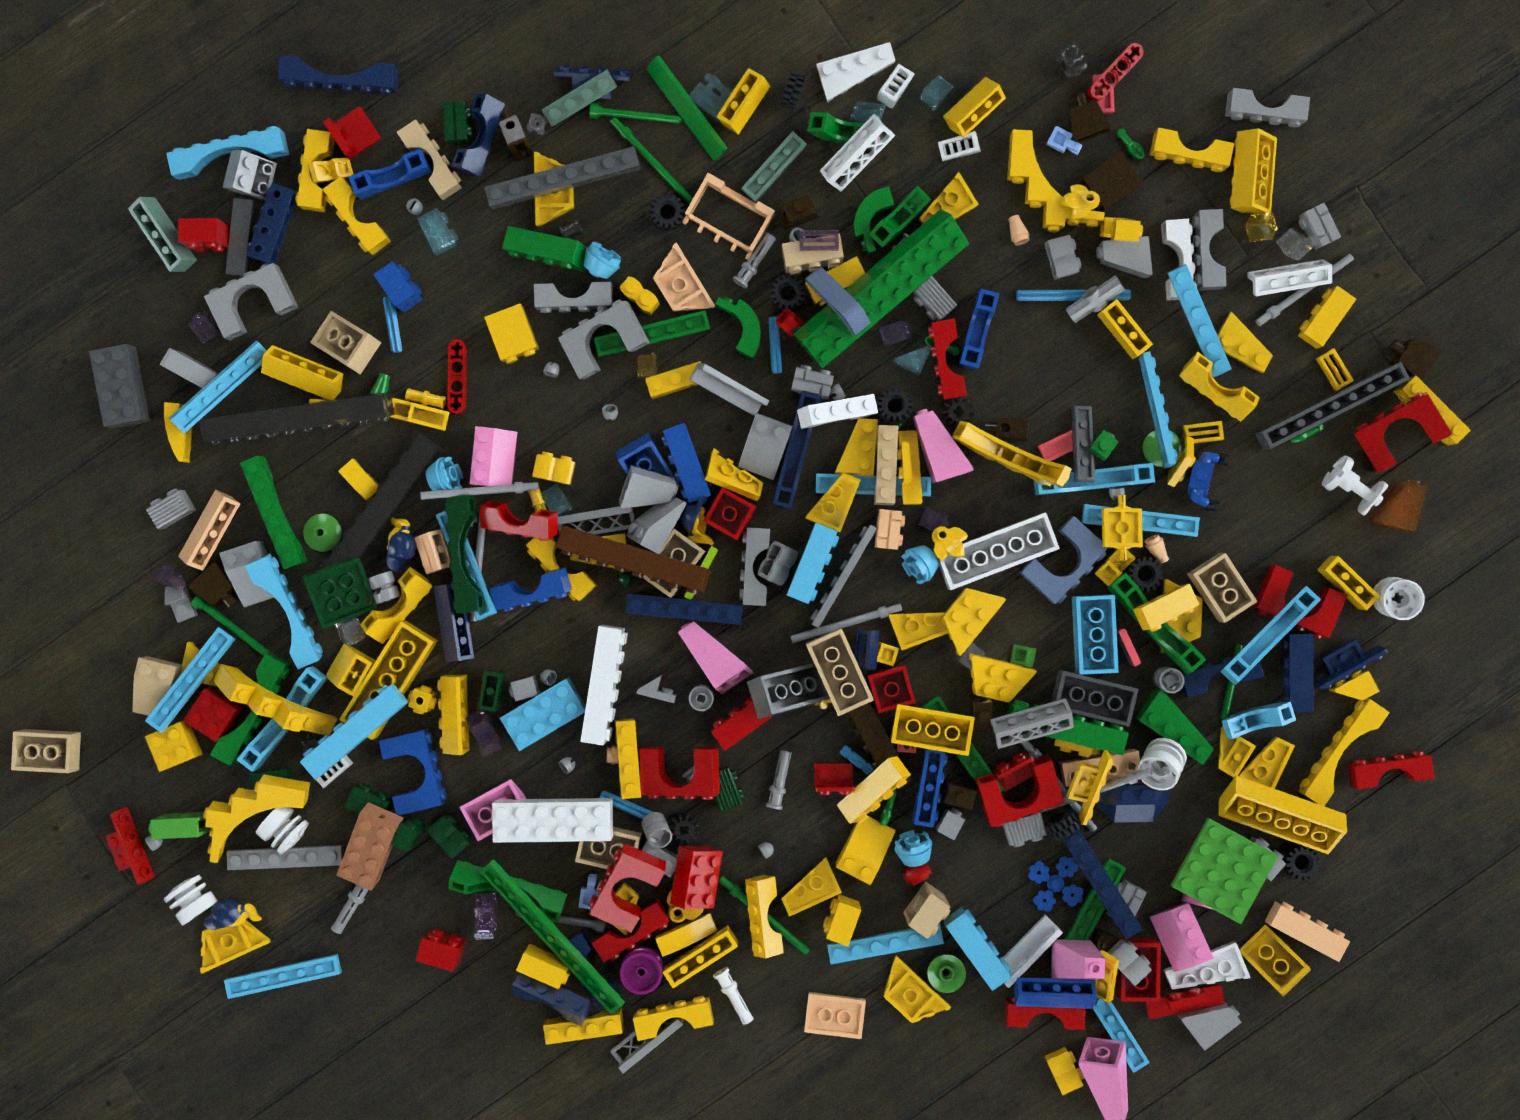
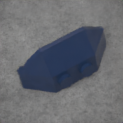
M1144 782L1132 785L1128 783L1100 793L1099 801L1095 805L1114 823L1153 822L1169 803L1170 792L1169 789H1153L1144 784Z

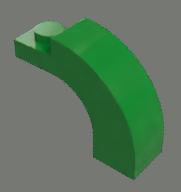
M810 112L807 132L820 139L844 145L864 123L843 121L833 117L828 112Z
M889 186L869 194L862 201L855 215L853 224L854 239L862 238L860 241L863 252L866 251L867 256L874 255L876 252L873 238L869 235L871 220L877 214L893 209L895 205Z
M919 186L915 187L891 214L875 226L869 235L883 248L897 237L932 199Z
M719 297L715 303L716 307L735 316L743 327V334L736 347V352L753 360L759 349L761 339L760 324L755 312L741 299H739L737 305H734L733 300L727 297L723 299Z

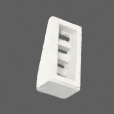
M898 64L879 90L877 100L893 108L914 77V73ZM899 73L900 75H902L903 77H905V78H907V79L904 80V79H902L901 77H899L897 74ZM890 86L891 88H893L894 90H896L897 93L894 92L893 90H891V89L888 88V87Z
M975 131L968 133L964 138L957 136L938 142L942 161L981 152ZM968 139H972L973 148H970ZM960 141H964L966 150L962 151ZM953 143L957 144V153L954 151ZM949 144L950 155H947L945 145Z
M347 755L340 760L343 765L342 767L338 763L334 765L338 770L337 772L333 768L329 769L333 774L331 777L327 772L323 774L328 780L324 781L321 777L316 779L323 788L353 764Z

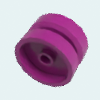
M636 945L627 951L620 968V979L624 987L638 995L648 994L658 987L663 975V959L660 953L648 945Z

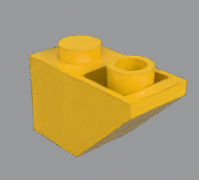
M1359 670L1352 672L1348 678L1333 683L1329 691L1365 700L1378 693L1379 689L1369 671Z

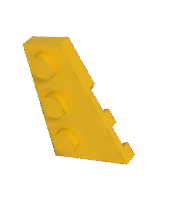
M713 448L705 480L758 501L761 496L763 482L746 470H740L735 467L732 460L729 458L727 460L718 454L719 451Z
M842 473L810 510L805 519L841 532L861 479Z
M945 612L888 614L901 650L948 634V629L941 618Z
M1274 737L1238 776L1275 789L1295 745Z

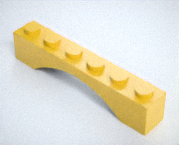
M1371 699L1359 700L1354 707V712L1344 720L1342 729L1333 736L1331 745L1323 750L1319 762L1312 766L1308 778H1305L1300 783L1298 792L1313 803L1325 806L1334 793L1335 770L1344 750L1359 736L1378 729L1390 712Z

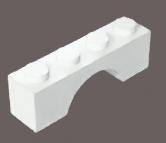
M1189 219L1166 220L1161 224L1162 244L1168 245L1175 250L1179 258V267L1186 264L1193 278L1195 263L1192 262L1194 245L1190 240L1193 231L1192 225L1189 224ZM1170 279L1165 281L1166 300H1179Z
M871 394L808 405L798 409L797 412L801 429L840 420L868 417L878 413L875 396Z

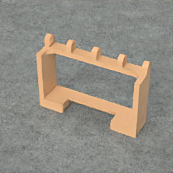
M707 173L686 210V216L682 223L686 225L689 219L700 225L697 232L701 233L704 228L717 234L714 238L715 242H718L721 237L733 243L730 249L732 252L738 246L748 252L745 259L749 260L775 216V210L759 201L756 204L726 187L724 181ZM708 186L766 218L750 247L692 215Z

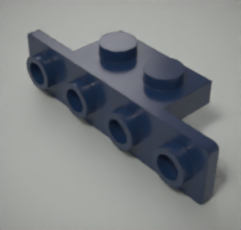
M559 65L554 70V76L572 77V89L574 90L606 69L608 70V68L599 67L597 70H591L587 66H579L577 69L570 68L569 65ZM626 69L609 71L613 80L630 81L632 78V72H627ZM612 91L600 98L611 99Z
M1353 638L1320 657L1328 674L1314 681L1313 686L1320 690L1329 689L1333 683L1348 678L1352 672L1364 669L1372 661L1380 660L1388 651L1384 647L1376 646L1363 653L1357 640Z

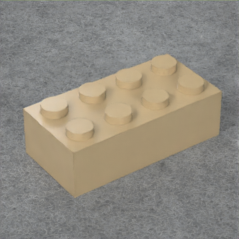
M842 628L806 643L838 716L874 701Z

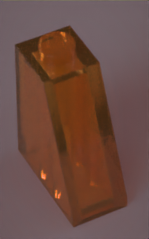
M1411 479L1408 482L1400 483L1374 515L1371 523L1407 532H1416L1427 486L1420 485V481Z

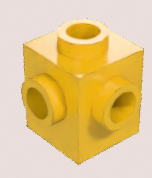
M424 685L414 688L408 695L407 700L410 701L408 707L413 708V712L418 714L431 711L437 703V692L432 691L431 687ZM420 697L423 699V703L418 702Z

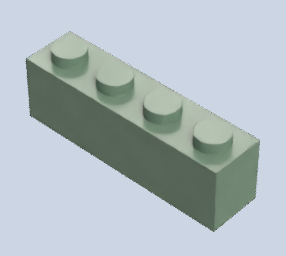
M139 197L128 208L170 272H185L197 261L191 250L178 242V231L156 198Z

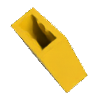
M521 304L484 317L502 362L510 364L517 361V357L523 355L529 357L534 355L536 350H539L526 312Z
M530 943L516 971L556 989H559L561 984H566L571 973L557 955Z

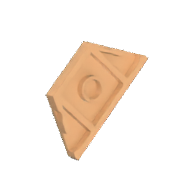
M675 243L668 256L662 262V266L654 275V281L673 312L714 308L713 301L678 244Z

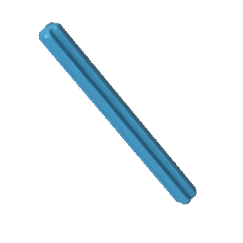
M1125 289L1109 301H1115L1116 299L1118 301H1128L1131 299V290ZM1018 290L1016 292V300L1078 301L1083 297L1086 290Z

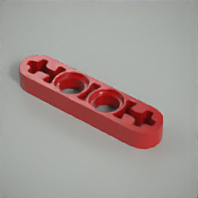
M1130 44L1087 90V97L1090 101L1097 100L1099 102L1142 58L1144 51L1140 44ZM1133 50L1136 51L1132 58H1127ZM1119 61L1125 64L1124 71L1117 67ZM1105 75L1112 76V84L1105 81ZM1102 86L1103 89L1096 96L1094 94L1095 90Z
M455 339L448 346L447 406L450 412L458 415L466 410L467 345L463 341ZM457 343L463 347L462 350H459V356L463 357L462 360L458 358L453 359V356L457 357V352L453 350ZM456 362H460L463 366L462 370L458 373L454 372L452 368ZM456 381L462 383V389L459 392H455L452 389V385ZM452 394L462 395V398L458 397V403L462 404L461 407H458V411L452 407V404H456V398L452 397Z

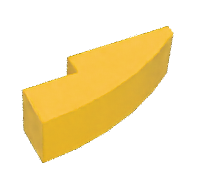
M392 398L388 417L445 431L450 412Z
M164 402L165 428L172 450L179 462L190 463L192 427L186 433H183L169 419L183 404Z
M707 913L657 935L656 942L662 957L713 934L717 931L711 913Z

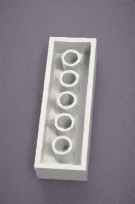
M1041 513L963 543V557H954L948 554L943 561L937 556L936 558L948 590H953L1060 548L1047 514Z
M609 625L598 626L580 742L604 745L612 737L613 727H610V722L614 720L616 713L613 703L617 701L619 694L616 684L620 682L622 671L619 670V665L623 663L625 652H622V646L626 644L628 633H625V628Z
M613 799L495 800L492 803L493 843L611 841L613 838Z

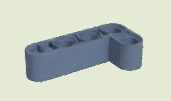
M821 266L805 278L812 290L842 318L844 324L853 335L856 336L870 324L860 304Z

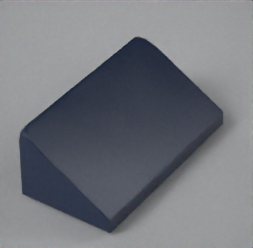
M856 629L854 657L860 669H876L879 631Z

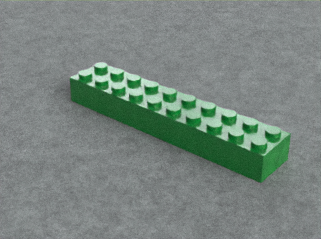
M940 209L846 289L860 304L870 321V324L856 336L850 332L842 318L829 305L794 333V336L817 365L824 368L970 244L953 216Z

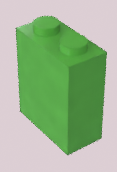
M204 812L169 813L150 820L149 833L151 834V839L192 838L210 832L211 828L205 827L206 819L203 818Z

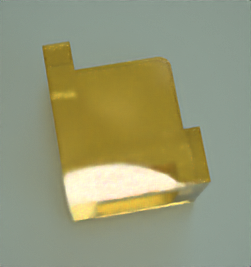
M1273 212L1249 216L1245 228L1250 242L1273 239L1277 230Z
M656 353L639 355L637 357V376L639 379L658 375Z

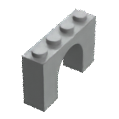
M274 263L263 264L260 267L261 269L255 272L249 271L243 275V278L230 280L226 283V286L214 288L209 291V294L204 296L225 339L231 341L247 333L239 316L237 305L240 296L249 289H263L275 313L281 316L299 308L279 266Z
M615 301L608 310L602 309L596 312L594 318L580 321L578 327L566 329L562 332L563 335L558 338L579 379H586L601 371L590 349L591 336L599 327L604 325L614 327L630 352H634L650 343L629 302Z

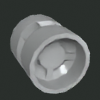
M392 571L368 578L371 589L375 590L373 596L376 604H381L401 596L398 587L393 584L395 578Z
M1163 666L1154 672L1153 682L1156 687L1161 688L1165 692L1176 693L1183 688L1184 676L1175 668Z
M706 684L697 685L690 692L689 703L697 711L708 710L714 702L715 694L710 686Z
M652 812L643 818L641 826L649 845L656 849L667 846L672 840V833L664 815L659 812Z

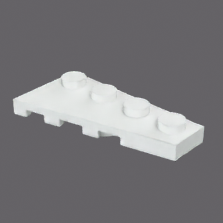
M889 42L816 64L827 103L856 84L862 83L868 77L894 64L895 57Z
M1235 941L1210 950L1214 957L1212 960L1174 972L1172 967L1163 970L1171 989L1193 987L1199 984H1214L1219 981L1228 982L1234 981V979H1248L1251 977Z

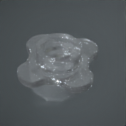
M532 113L529 124L526 126L527 130L543 135L548 120L545 116L542 117Z

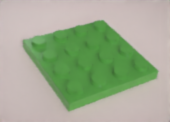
M1207 818L1170 886L1242 924L1278 855Z

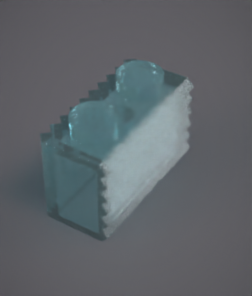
M436 208L417 218L434 254L438 256L457 246L455 241L458 239L453 229H449L447 225L449 219L445 212L441 213Z

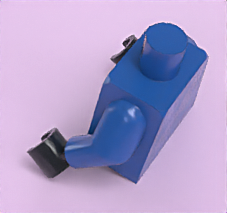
M1202 452L1199 455V459H1195L1187 495H1190V499L1193 502L1205 507L1206 511H1218L1215 505L1220 504V501L1209 500L1207 494L1214 464L1228 466L1226 458L1231 457L1229 454Z

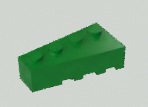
M511 226L507 227L502 248L508 252L509 256L516 258L523 256L530 261L536 262L539 260L548 265H558L566 269H574L586 273L587 268L584 266V258L587 247L579 241Z
M1156 687L1134 718L1160 737L1171 739L1180 744L1185 750L1186 755L1197 763L1203 765L1214 750L1161 688Z

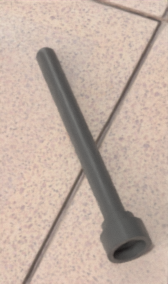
M515 911V915H516L517 917H521V916ZM561 915L559 923L592 928L596 933L604 934L606 922L601 919L594 918V920Z

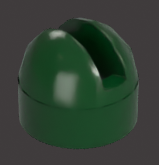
M625 571V573L620 572L618 574V582L622 586L628 587L633 577L632 573L629 571Z

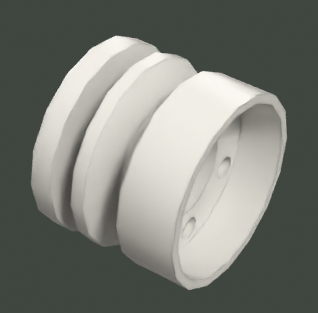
M1387 577L1380 580L1373 589L1380 595L1373 605L1383 615L1398 620H1409L1416 617L1424 606L1425 596L1422 588L1410 580Z
M1157 738L1152 740L1148 744L1144 756L1138 765V772L1150 768L1152 776L1141 779L1144 784L1157 790L1173 788L1177 784L1183 767L1186 764L1187 756L1185 750L1180 744L1171 739Z
M291 807L275 808L256 830V834L264 841L275 837L271 844L272 848L282 843L277 849L280 855L299 841L309 825L306 820L297 825L302 818L300 815L291 820L290 817L294 812Z
M200 875L183 881L164 898L166 903L172 899L176 900V902L169 906L170 909L178 906L181 907V910L175 916L182 926L218 902L211 891L203 895L200 891L206 886V883L196 887L195 884L202 879Z

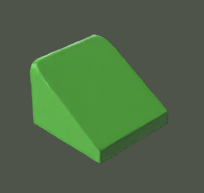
M1014 644L1010 663L1033 667L1036 648Z

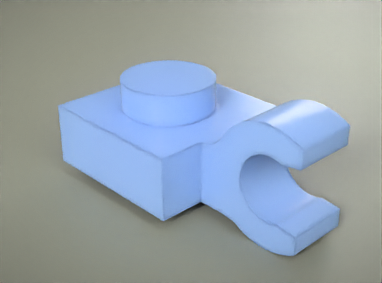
M1058 126L1055 127L1046 144L1061 153L1068 149L1075 155L1079 154L1083 146L1071 140L1072 133Z
M590 873L587 887L581 888L578 908L590 909V906H588L592 895L596 896L598 892L595 889L597 874Z

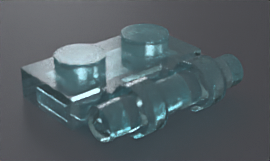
M707 73L704 80L708 82V85L705 86L699 82L689 96L695 105L719 123L716 116L733 92V89L724 86L719 78ZM714 88L722 93L720 97L712 92Z

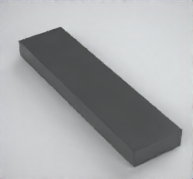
M233 198L226 275L243 277L247 273L249 256H247V246L251 241L255 203L253 200Z
M1074 405L1071 407L1074 482L1093 483L1095 481L1094 453L1089 450L1093 443L1092 406Z

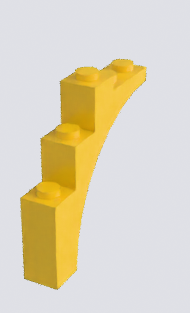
M1013 129L1010 134L1007 180H1011L1015 184H1022L1026 181L1025 204L1030 205L1032 208H1040L1044 205L1042 228L1048 229L1049 232H1058L1059 229L1061 230L1065 226V222L1071 226L1086 223V226L1096 227L1098 224H1101L1104 221L1105 212L1090 210L1087 217L1072 220L1073 208L1060 203L1063 197L1051 187L1040 170L1034 153L1032 130Z
M960 421L952 436L955 441L984 458L997 461L1010 470L1022 473L1042 485L1051 486L1052 484L1063 487L1068 481L1072 470L1066 465L1043 459L1012 446L969 422Z
M220 664L213 679V682L230 701L247 704L256 715L273 718L282 729L296 732L304 730L330 736L337 721V718L333 715L309 709L265 689L236 667Z
M263 774L260 781L256 782L254 790L238 788L234 794H231L229 803L213 801L209 808H205L203 816L206 819L205 827L211 828L209 836L212 837V842H210L208 847L210 862L218 863L223 855L229 834L245 819L256 813L273 808H304L308 800L310 782Z

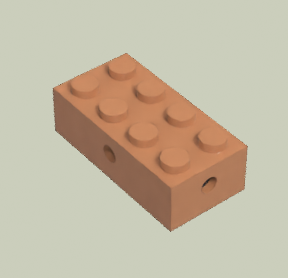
M368 802L358 816L337 876L372 891L381 878L393 847L391 841L399 825L402 823L403 817Z

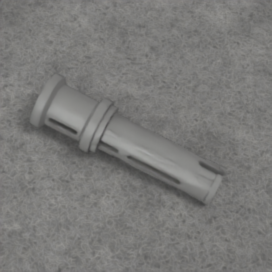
M765 233V236L749 260L741 265L742 269L737 276L733 277L735 283L743 288L748 287L747 283L757 273L756 268L774 241H776L774 236Z
M779 751L773 785L769 787L771 792L766 807L783 809L781 804L783 795L786 794V788L784 787L792 752Z
M356 884L353 891L349 892L347 903L331 926L332 931L342 934L357 906L364 902L368 889Z

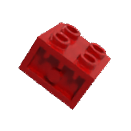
M361 107L356 108L335 123L330 118L323 121L343 153L350 160L381 140V136Z
M1027 752L1015 754L1012 757L1013 760L1007 763L1003 761L997 764L996 769L993 770L1004 791L1033 777L1030 762L1034 761V759Z
M814 763L815 791L819 792L820 795H830L831 791H839L841 795H848L850 791H855L853 763Z

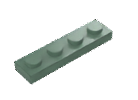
M606 69L546 106L542 111L553 127L612 91L617 85Z
M792 131L744 184L741 190L756 203L803 151L807 143Z

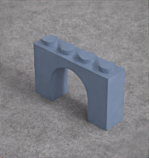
M1071 516L1058 529L1073 544L1077 551V564L1069 574L1055 576L1035 558L1030 560L1019 571L1052 604L1057 602L1060 604L1067 597L1065 593L1070 588L1073 590L1080 583L1078 579L1083 574L1086 576L1093 569L1092 564L1096 560L1100 561L1107 554L1105 552L1107 548L1102 547V541L1075 516Z

